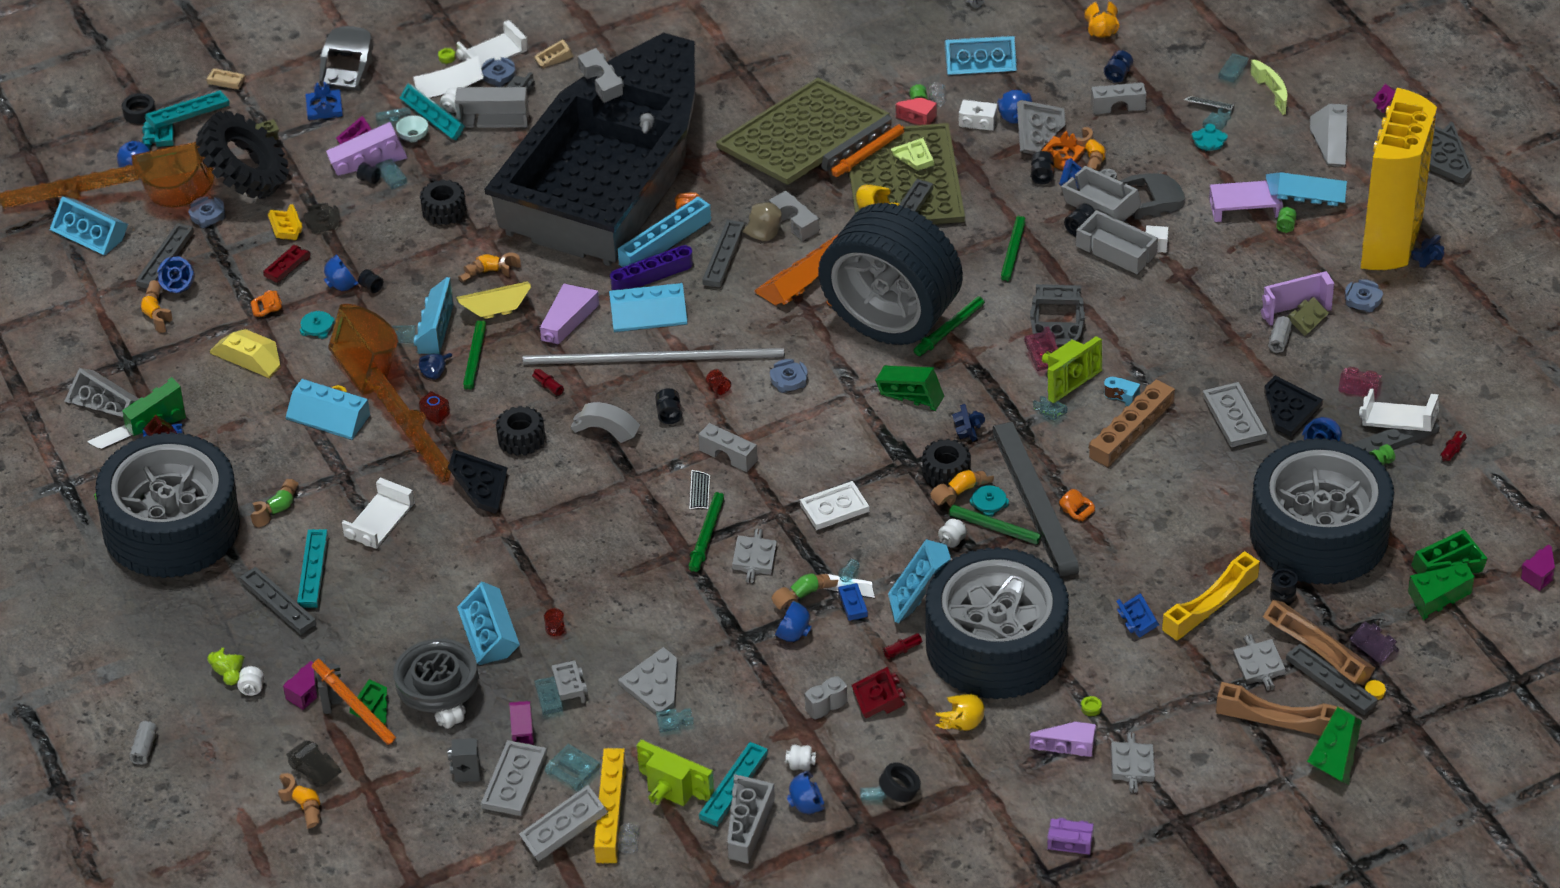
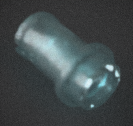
M850 559L845 567L839 570V579L843 582L851 581L854 573L860 567L859 562L855 559Z
M880 785L879 787H860L861 801L880 799L881 802L882 799H886V794L882 791Z

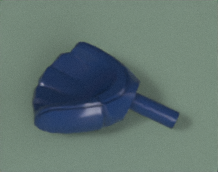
M448 353L443 356L441 354H429L420 357L419 368L421 373L427 378L438 379L445 369V360L452 357V354Z

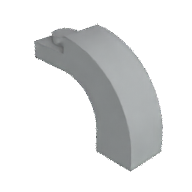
M593 402L585 404L582 411L574 416V421L570 428L576 433L588 427H600L609 431L622 443L634 438L640 424L629 413L614 405Z

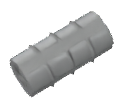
M1285 316L1276 319L1271 336L1269 337L1268 347L1275 353L1284 351L1289 333L1291 332L1292 322Z
M142 721L136 731V737L134 738L129 756L130 760L135 764H146L153 747L152 744L157 732V726L150 721Z

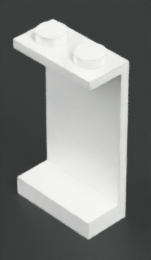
M508 20L503 22V34L466 49L460 42H457L456 55L463 62L478 55L482 70L483 63L491 58H495V60H501V57L510 59L528 51L527 37Z
M1370 389L1368 396L1364 397L1363 406L1360 407L1359 417L1362 418L1363 426L1431 432L1439 413V394H1431L1427 406L1375 402L1374 389Z
M379 478L376 482L377 495L353 523L345 520L342 522L345 537L375 549L381 545L415 504L413 490L383 478Z

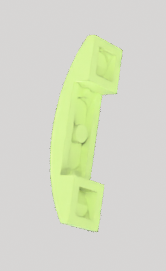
M1251 60L1250 74L1258 84L1266 83L1275 95L1274 105L1282 115L1286 114L1287 90L1282 79L1267 65L1257 60Z

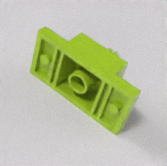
M1094 337L1085 344L1070 340L1054 352L1050 353L1047 351L1043 354L1042 362L1048 364V401L1052 403L1057 402L1102 371L1101 338Z
M639 741L637 744L639 772L647 776L648 791L652 792L648 796L650 802L653 804L655 802V805H659L661 800L666 798L685 806L692 795L708 802L714 793L713 770L646 741Z

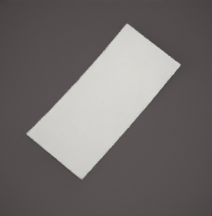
M478 55L447 69L414 76L416 88L429 98L445 94L450 88L465 87L483 79Z

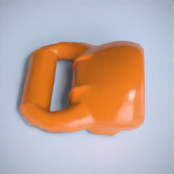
M679 193L675 197L676 210L696 197H700L699 194Z
M268 290L264 295L253 299L250 303L255 317H261L282 309V302L276 290ZM260 301H262L264 310L261 312L258 306Z
M1076 489L1068 491L1059 501L1063 511L1078 521H1084L1095 512L1093 502ZM1084 504L1089 505L1079 515H1076L1075 512Z

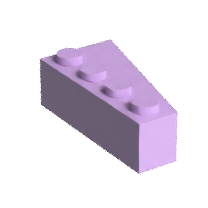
M391 122L326 151L337 176L357 171L359 165L363 162L373 167L407 159Z

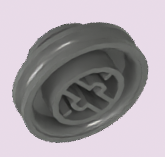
M431 639L413 645L401 654L393 670L399 698L413 709L431 713L449 710L461 705L473 695L479 683V672L474 653L466 645L450 639Z

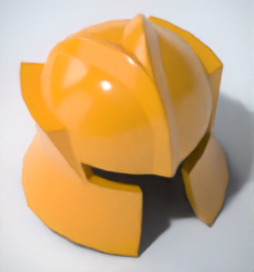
M1108 1V13L1103 12L1095 16L1100 11L1097 3H1092L1084 13L1085 19L1089 23V34L1096 37L1115 35L1120 25L1116 18L1118 13L1117 7Z

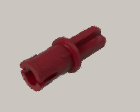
M541 369L534 370L532 377L541 383L544 389H549L556 396L563 393L564 386L555 381L552 375H547Z
M1457 431L1452 439L1446 442V447L1440 454L1443 461H1450L1455 453L1460 451L1461 445L1467 438L1465 433L1460 438L1463 432Z
M918 633L903 640L900 638L894 644L883 648L884 656L889 660L899 654H906L908 649L921 644L922 638Z

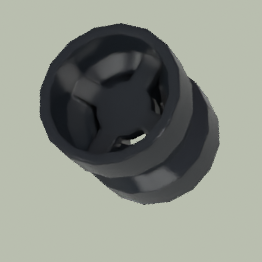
M363 162L359 165L356 175L360 180H367L368 183L376 184L380 179L381 169L375 166L371 167L370 164Z
M365 269L358 277V283L362 287H367V290L371 293L380 291L384 283L383 278L375 275L370 269Z

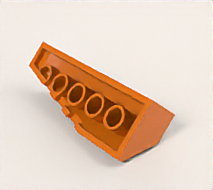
M838 234L820 245V248L811 251L806 257L793 263L788 269H784L755 289V293L774 305L780 303L785 305L792 301L793 295L798 296L805 291L804 288L818 277L821 256Z

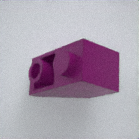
M1549 544L1543 549H1539L1521 567V579L1539 591L1553 581L1555 565L1552 546Z
M312 661L302 667L297 674L283 685L285 699L303 710L317 698L316 673L311 666L313 664Z
M530 701L510 702L512 741L534 745V727Z

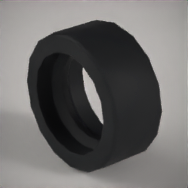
M145 93L129 95L122 102L123 116L126 121L133 124L145 123L146 114L156 111L154 99ZM137 106H146L145 109L140 111L131 110Z
M890 763L879 777V785L882 791L888 797L898 802L906 803L911 801L921 787V781L916 772L902 763ZM892 777L899 779L907 787L899 785Z

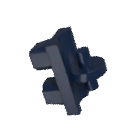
M1435 235L1431 239L1425 238L1422 241L1421 248H1414L1411 251L1413 260L1419 261L1420 267L1425 268L1434 259L1441 260L1444 257V247L1440 244V235Z
M966 404L960 405L961 411L952 414L956 426H959L956 428L957 435L960 440L970 436L971 440L975 441L977 440L975 427L980 428L985 422L984 414L973 411L971 414L968 412Z

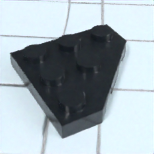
M1276 375L1264 386V393L1274 428L1289 437H1292L1323 405L1322 398Z
M453 449L448 469L477 508L496 514L508 467Z

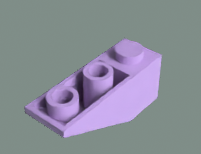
M1072 722L1032 732L1030 734V749L1092 757L1096 724Z

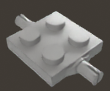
M758 528L754 531V537L738 535L732 563L733 570H741L747 573L746 582L748 583L749 580L750 583L754 582L755 574L771 575L777 541L762 539L763 530L759 529L758 534Z
M1249 634V638L1246 635L1244 640L1247 646L1233 650V655L1246 685L1254 682H1264L1267 691H1270V688L1273 690L1275 686L1272 679L1286 674L1285 667L1274 642L1270 639L1255 643L1251 634Z
M1131 732L1126 735V743L1111 742L1112 779L1129 782V791L1132 793L1134 788V793L1138 792L1139 782H1154L1153 744L1135 743V733L1132 732L1131 736Z

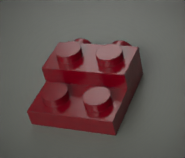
M888 666L852 684L865 719L883 710L888 714L905 705L903 699L907 698L902 687L898 688L897 685L901 683L896 672L892 673Z

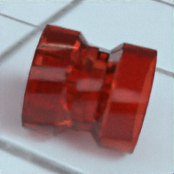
M719 369L712 370L706 376V383L713 388L716 394L723 395L729 391L731 381Z
M556 608L547 610L544 614L546 633L554 637L562 635L565 631L563 612Z

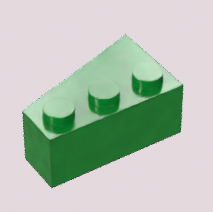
M884 365L875 379L881 395L901 401L904 399L914 401V405L930 406V410L936 411L945 397L934 367Z
M173 377L169 378L168 382L160 388H154L153 392L145 398L141 397L122 410L125 427L133 436L142 434L143 430L146 429L150 431L186 419L181 386Z
M1464 529L1415 552L1411 566L1419 574L1467 563L1472 573L1483 572L1488 558Z
M1467 563L1410 575L1408 593L1422 619L1425 620L1429 614L1435 611L1439 612L1443 610L1445 605L1453 604L1471 594L1474 575Z
M1337 706L1307 762L1349 785L1351 766L1354 763L1353 756L1355 746L1358 743L1362 720Z

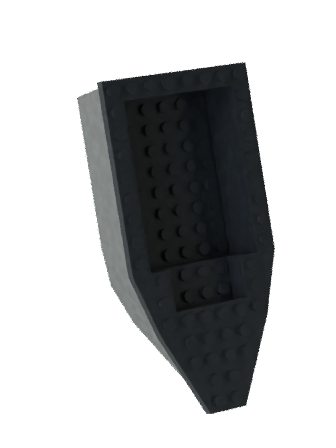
M663 32L607 61L608 65L613 66L617 77H621L624 86L622 87L623 95L605 103L595 90V79L599 78V76L589 79L583 76L557 95L484 189L485 194L492 197L498 226L505 229L506 235L513 236L514 233L530 237L532 243L584 258L586 255L601 258L604 265L608 266L618 260V248L634 238L671 187L685 163L688 129L695 101V41ZM649 113L654 117V123L652 128L645 134L640 126V118L643 114Z

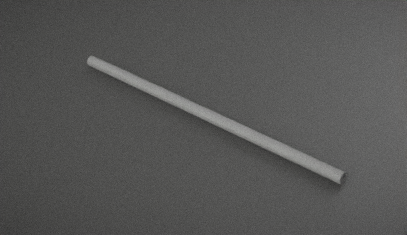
M784 348L524 355L523 365L784 357Z

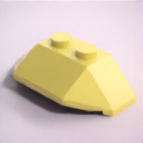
M526 281L458 296L456 300L478 316L488 319L494 317V314L502 313V315L512 313V310L518 308L531 285Z
M246 329L229 334L210 350V354L267 378H271L281 367L276 342Z

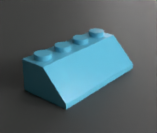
M1014 36L945 40L944 42L947 75L1016 71Z
M1281 172L1266 174L1270 194L1277 196V199L1288 200V197H1291L1296 202H1305L1306 199L1311 200L1310 203L1312 204L1327 202L1328 206H1338V203H1345L1347 181Z
M62 196L50 230L102 255H106L123 240L128 224L76 199Z
M446 277L430 290L429 296L425 298V310L422 309L421 312L422 321L418 323V335L414 336V346H417L418 354H440L454 305L450 277Z
M683 283L609 291L614 332L687 324Z
M301 379L292 391L286 419L352 440L369 418L370 409L368 399Z
M926 539L889 591L888 596L896 623L901 622L912 614L915 608L920 605L928 590L931 579L937 571L950 561V554L946 544Z
M481 581L457 607L478 665L508 658L520 645L500 588Z

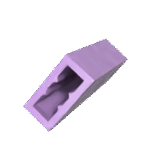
M563 284L540 326L541 341L560 344L598 307V291Z

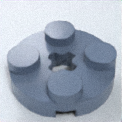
M501 57V60H495V58L487 60L482 65L483 80L494 84L496 87L504 86L505 83L511 81L516 75L514 62L504 57Z
M208 196L200 197L191 203V208L189 209L190 219L202 228L217 223L225 218L224 203L217 197H214V199H208Z
M1362 279L1358 283L1353 284L1351 282L1346 287L1345 299L1348 307L1373 312L1382 302L1383 292L1379 289V285L1373 281Z
M793 359L780 360L770 370V381L777 387L779 392L784 393L806 386L808 378L807 368L800 361L798 364Z

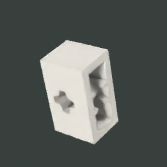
M969 100L962 101L959 111V127L994 130L997 119V104Z

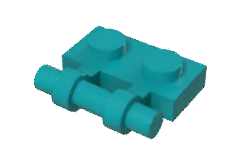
M147 121L142 127V133L144 134L142 143L148 148L151 147L152 143H155L156 147L174 145V123L157 129H153Z

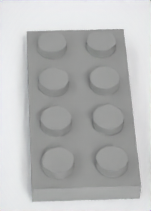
M1239 382L1203 390V398L1230 447L1267 439V432Z
M507 740L482 799V809L522 816L547 755V748Z
M587 785L519 833V835L539 862L599 820L608 811L590 786Z

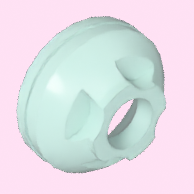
M407 116L398 121L396 130L400 138L410 142H417L427 134L428 123L420 116Z

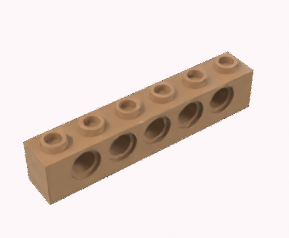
M1157 379L1151 385H1147L1145 390L1140 395H1137L1134 401L1129 406H1126L1123 412L1118 417H1115L1107 428H1103L1099 436L1091 440L1089 443V458L1109 467L1174 403L1175 389Z

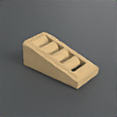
M563 39L534 56L542 69L574 57L571 49Z

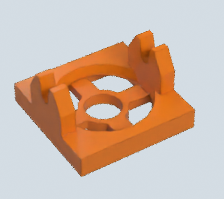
M1065 131L1061 138L1053 136L1042 151L1050 152L1054 157V167L1063 170L1065 161L1071 158L1074 162H1077L1085 153V147L1077 145L1075 135L1072 133L1069 137L1068 131ZM1055 146L1064 147L1062 150L1057 151L1052 149ZM1069 150L1074 152L1073 157L1068 155L1067 152Z

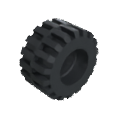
M445 179L441 181L436 180L434 183L427 184L422 189L423 191L420 192L422 215L425 220L430 221L432 224L449 225V223H455L456 220L462 219V216L465 215V192L459 183L452 182V180L445 181Z
M528 406L511 407L510 410L506 409L503 411V414L498 416L499 419L496 420L497 439L503 451H507L508 454L514 453L516 456H519V454L527 455V453L532 454L535 450H539L541 445L544 444V420L541 413L537 412L536 409H530Z
M939 439L938 442H931V445H927L925 450H923V477L933 487L940 484H945L949 487L950 481L958 473L971 470V454L968 447H965V444L962 442L958 443L957 440Z

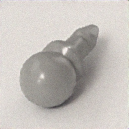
M649 113L643 114L640 118V126L646 134L654 123V117Z

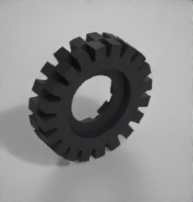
M232 111L216 112L196 135L198 136L196 138V145L199 146L197 150L200 156L205 157L203 160L207 168L214 167L215 169L211 173L217 179L223 176V184L229 188L234 184L235 192L241 195L246 192L247 197L254 199L256 196L259 199L270 197L286 180L289 174V169L287 168L289 166L288 161L283 158L285 153L282 148L275 147L278 142L273 137L267 138L265 135L268 131L262 126L259 130L256 129L255 121L250 118L245 121L244 115L239 113L234 115ZM228 142H235L237 147L242 150L246 149L250 153L251 159L259 167L252 168L240 161L229 149Z

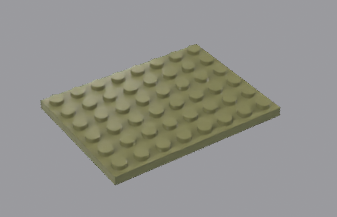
M816 78L716 141V146L720 150L789 185L813 168L819 166L823 161V155L887 114L890 116V113L820 78Z
M948 123L903 126L905 132L852 167L849 172L855 213L860 210L856 203V192L862 185L869 184L889 188L892 191L890 195H887L890 203L900 204L916 179L933 183V190L919 209V215L925 216L933 224L965 222V213ZM923 138L934 160V165L917 171L894 157L891 149Z

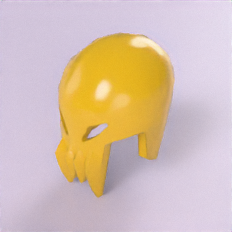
M867 184L862 185L856 192V203L859 209L877 203L900 205L899 203H890L887 195H890L892 191L886 187Z
M973 694L947 697L948 702L952 703V711L935 713L936 716L941 717L940 724H935V726L944 729L952 728L969 731L976 728L983 720L985 708L980 698Z

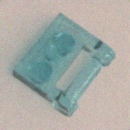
M567 744L546 765L545 772L549 775H555L570 784L572 789L579 792L601 766L597 760ZM562 765L563 767L577 774L578 777L574 778L573 776L559 769L558 766Z

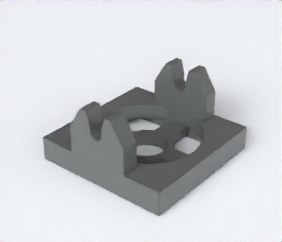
M325 656L317 658L330 670L334 669V673L341 677L340 672H337L340 671L339 665L333 663L326 664ZM318 674V688L323 713L329 714L332 713L331 705L339 704L344 700L325 681L322 682V677Z

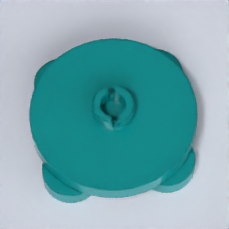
M1206 124L1205 128L1192 133L1195 145L1207 151L1221 148L1228 138V135L1216 129L1214 124Z
M323 311L310 312L301 320L300 334L303 336H318L320 339H325L335 324V320L330 314Z
M982 486L973 493V496L970 498V505L982 511L983 515L992 517L995 512L1009 505V499L1006 498L1005 492L999 487Z

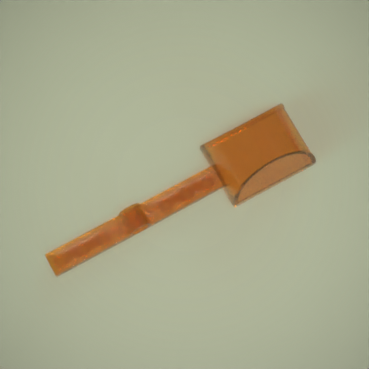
M196 142L131 155L133 165H127L122 168L93 172L88 175L74 176L64 180L59 179L55 182L40 183L36 186L22 187L12 191L7 190L0 193V204L3 208L60 196L79 200L81 192L140 180L148 197L154 203L163 207H182L203 197L210 190L215 176L211 173L214 168H207L203 162L205 157L199 155L197 150L199 146L196 145Z
M341 304L328 349L362 395L372 392L376 393L378 399L382 401L387 411L394 417L396 423L414 444L416 450L420 452L425 462L434 471V474L442 483L448 482L451 475L448 469L449 462L424 430L425 414L419 410H409L387 380L398 344L395 330L385 319L371 310L353 304Z

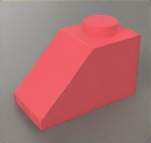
M924 98L896 103V118L916 125L931 124L937 116V103Z

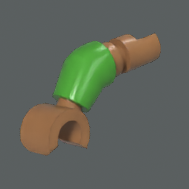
M286 479L281 490L267 500L266 503L261 501L252 503L255 510L250 516L255 527L265 526L271 520L270 513L273 515L287 510L294 500L293 494L299 483L293 479Z
M806 574L801 576L791 586V591L787 587L778 589L773 594L772 601L779 610L784 609L786 605L790 607L793 601L798 602V597L801 599L818 589L836 587L838 579L830 580L827 574Z

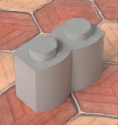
M839 676L829 678L822 685L814 686L805 693V710L813 719L821 718L827 715L830 710L838 709L847 702V685Z

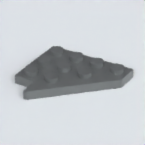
M1450 122L1444 129L1435 126L1429 170L1463 184L1471 175L1472 168L1454 123Z

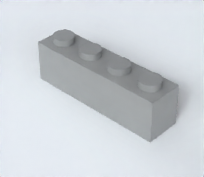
M79 368L65 402L123 417L122 410L139 398L96 371Z
M734 774L727 841L728 859L749 864L775 801L774 783Z

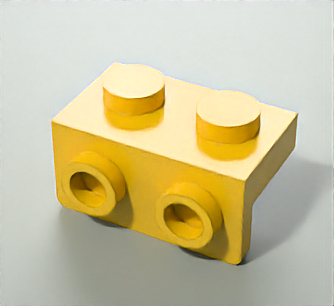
M294 204L289 205L287 212L270 210L268 217L276 238L297 240L299 233L302 231V223L299 220Z

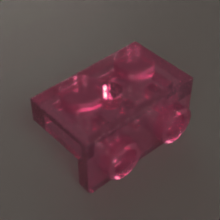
M1045 327L1043 332L1028 335L1024 338L1037 371L1048 369V364L1042 362L1043 354L1047 351L1052 353L1058 349L1054 333L1050 331L1049 327Z
M1355 367L1344 368L1341 373L1338 390L1340 392L1368 396L1370 389H1374V398H1376L1382 376L1377 375L1378 373L1375 371L1361 372Z

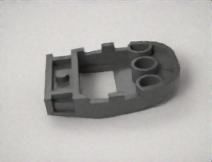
M341 26L329 33L320 57V86H323V83L326 82L330 87L361 90V80L366 78L369 64L372 63L373 59L372 50L374 42L369 31L360 27ZM329 50L362 54L358 72L326 68Z
M1147 173L1132 175L1120 180L1124 185L1127 184L1129 186L1136 184L1137 186H1142L1146 183L1154 201L1141 204L1142 206L1130 215L1134 216L1135 219H1143L1145 215H1152L1153 218L1159 217L1160 213L1178 211L1185 204V195L1180 185L1167 175Z
M1036 284V295L1033 296L1030 318L1033 338L1038 344L1061 347L1070 340L1079 342L1085 319L1083 297L1080 295L1081 286ZM1039 304L1076 305V323L1039 322Z

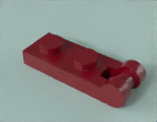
M293 245L263 271L264 277L279 283L300 263L307 261L311 253L305 249L301 250V247Z

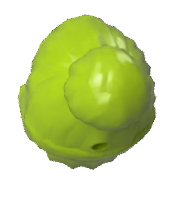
M221 648L218 652H211L207 656L208 662L214 671L223 676V682L227 685L238 683L239 671L242 668L245 657L236 654L225 655L224 648Z

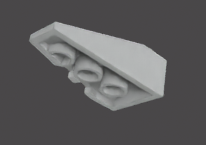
M1328 104L1310 116V132L1314 135L1315 142L1321 149L1326 165L1345 167L1347 105Z

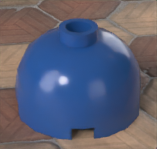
M1012 90L1004 93L1001 100L1000 98L998 99V110L1005 121L1014 124L1018 123L1017 102L1020 100L1033 102L1028 92L1025 94L1022 90Z
M130 141L123 144L117 153L118 167L120 170H124L126 174H141L144 172V169L150 168L153 164L150 149L140 141Z
M337 254L326 263L324 267L326 278L324 281L330 288L334 287L338 291H347L358 284Z
M178 256L166 258L161 262L157 271L159 284L171 293H181L188 290L195 279L193 266L189 261Z
M1327 417L1313 419L1305 426L1302 432L1304 440L1325 438L1328 440L1334 439L1339 442L1342 441L1340 426L1336 421Z
M793 601L781 621L775 636L787 642H795L802 635L807 636L812 627L809 625L810 614L808 610L800 603Z
M809 771L794 777L789 786L790 795L787 796L790 806H795L799 812L804 814H813L825 809L817 783H811L810 778L813 776Z

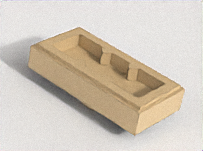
M213 68L206 80L207 84L239 90L246 78L245 74Z

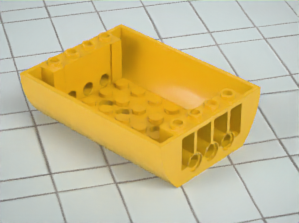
M1402 88L1396 89L1391 106H1387L1381 125L1383 129H1379L1377 136L1379 141L1374 143L1373 152L1375 153L1372 161L1361 269L1390 270L1407 266L1423 220L1437 107L1423 96Z

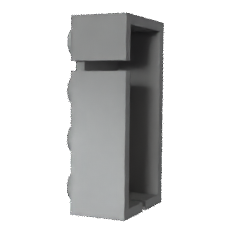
M457 87L455 97L457 120L465 125L464 128H474L475 116L478 114L477 128L528 127L529 107L527 88Z
M1084 166L1075 174V178H1070L1061 186L1066 203L1076 208L1083 203L1088 204L1095 211L1098 210L1122 222L1142 206L1138 189L1127 184L1124 185L1123 182L1088 166Z
M1098 210L1076 230V247L1089 253L1093 251L1094 255L1135 274H1138L1146 266V262L1149 263L1157 255V237Z

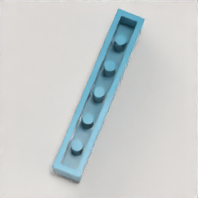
M696 197L619 247V265L625 267L663 253L711 221L710 204L700 197Z

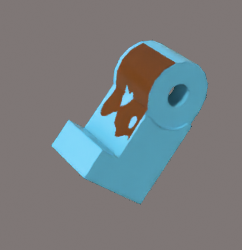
M1108 377L1104 381V395L1109 399L1124 401L1125 406H1129L1135 397L1140 395V384L1122 378Z

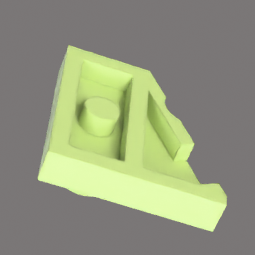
M923 138L891 149L894 157L917 171L934 165V160Z

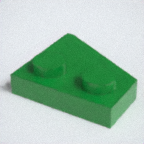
M369 679L357 698L386 726L387 687ZM350 707L349 713H351V714H353V715H355V716H357V717H360V716Z

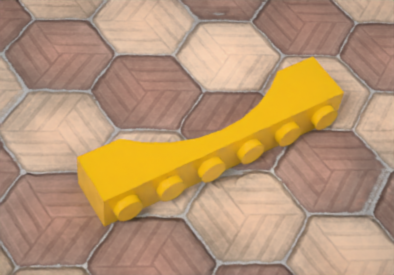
M1244 551L1231 561L1220 578L1202 595L1192 601L1176 604L1163 614L1162 631L1178 641L1255 581L1259 576L1260 561Z
M604 748L599 800L608 813L596 822L594 842L596 863H617L620 802L626 770L624 748Z

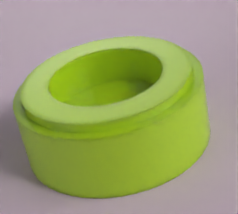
M444 48L438 52L439 61L442 63H451L456 59L455 51L451 48Z
M1088 696L1081 701V711L1086 716H1097L1101 712L1102 703L1097 697Z

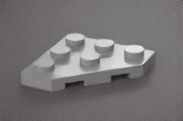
M1023 100L1017 102L1020 152L1034 154L1040 151L1066 125L1065 109Z
M663 647L618 679V684L660 718L675 707L677 658Z

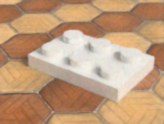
M853 481L800 499V506L816 530L869 512L868 503Z

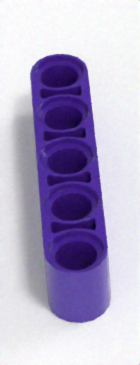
M686 245L679 246L612 271L610 273L611 290L639 288L690 269L693 266L692 248Z

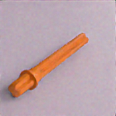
M900 124L896 125L847 159H842L838 165L831 169L832 175L839 177L845 172H850L852 167L905 132L904 127Z
M317 659L311 665L322 677L321 681H325L387 745H390L396 739V736L334 673V669L330 670L320 659Z

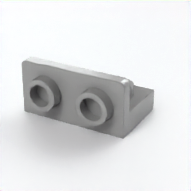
M576 661L552 665V672L560 701L580 697L581 703H585V695L588 694L585 682H581L584 679L581 668H577Z

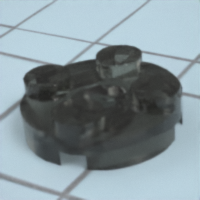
M318 203L308 208L309 211L304 214L305 225L314 234L339 228L341 220L340 211L334 205L331 207L328 206V203Z

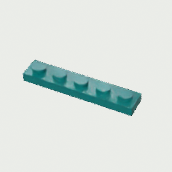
M407 83L400 99L450 138L457 140L465 125L413 85Z
M219 90L147 113L145 120L153 129H157L229 106L230 100Z
M308 529L297 600V603L302 608L318 607L328 539L327 529Z
M752 742L748 743L699 813L700 820L718 827L732 805L734 774L752 778L767 757V748Z

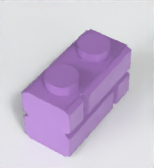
M1064 818L1051 819L1047 849L1090 855L1094 824L1086 821H1068Z

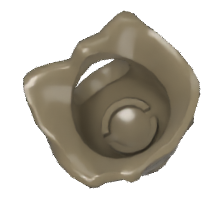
M770 202L754 204L749 215V223L742 232L755 239L769 241L777 236L781 228L782 212L775 204Z

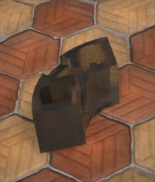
M305 740L286 754L289 758V765L294 770L296 769L297 772L304 774L309 783L315 787L324 786L342 772L327 752L322 754L318 749V745L312 741Z

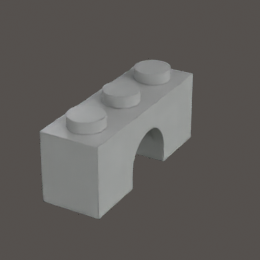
M597 48L578 56V68L586 79L599 76V78L595 79V90L604 103L623 95L622 87L624 83L621 77H617L613 66L608 65L603 53L600 54Z
M1144 83L1091 87L1093 114L1111 113L1112 105L1119 101L1126 102L1128 111L1145 110L1146 108Z
M787 191L769 199V202L775 204L782 212L780 222L791 219V232L801 241L819 232L820 221L817 215L810 212L805 205H802Z
M711 423L698 434L699 451L712 457H716L721 451H724L730 457L731 465L748 472L758 461L757 444Z

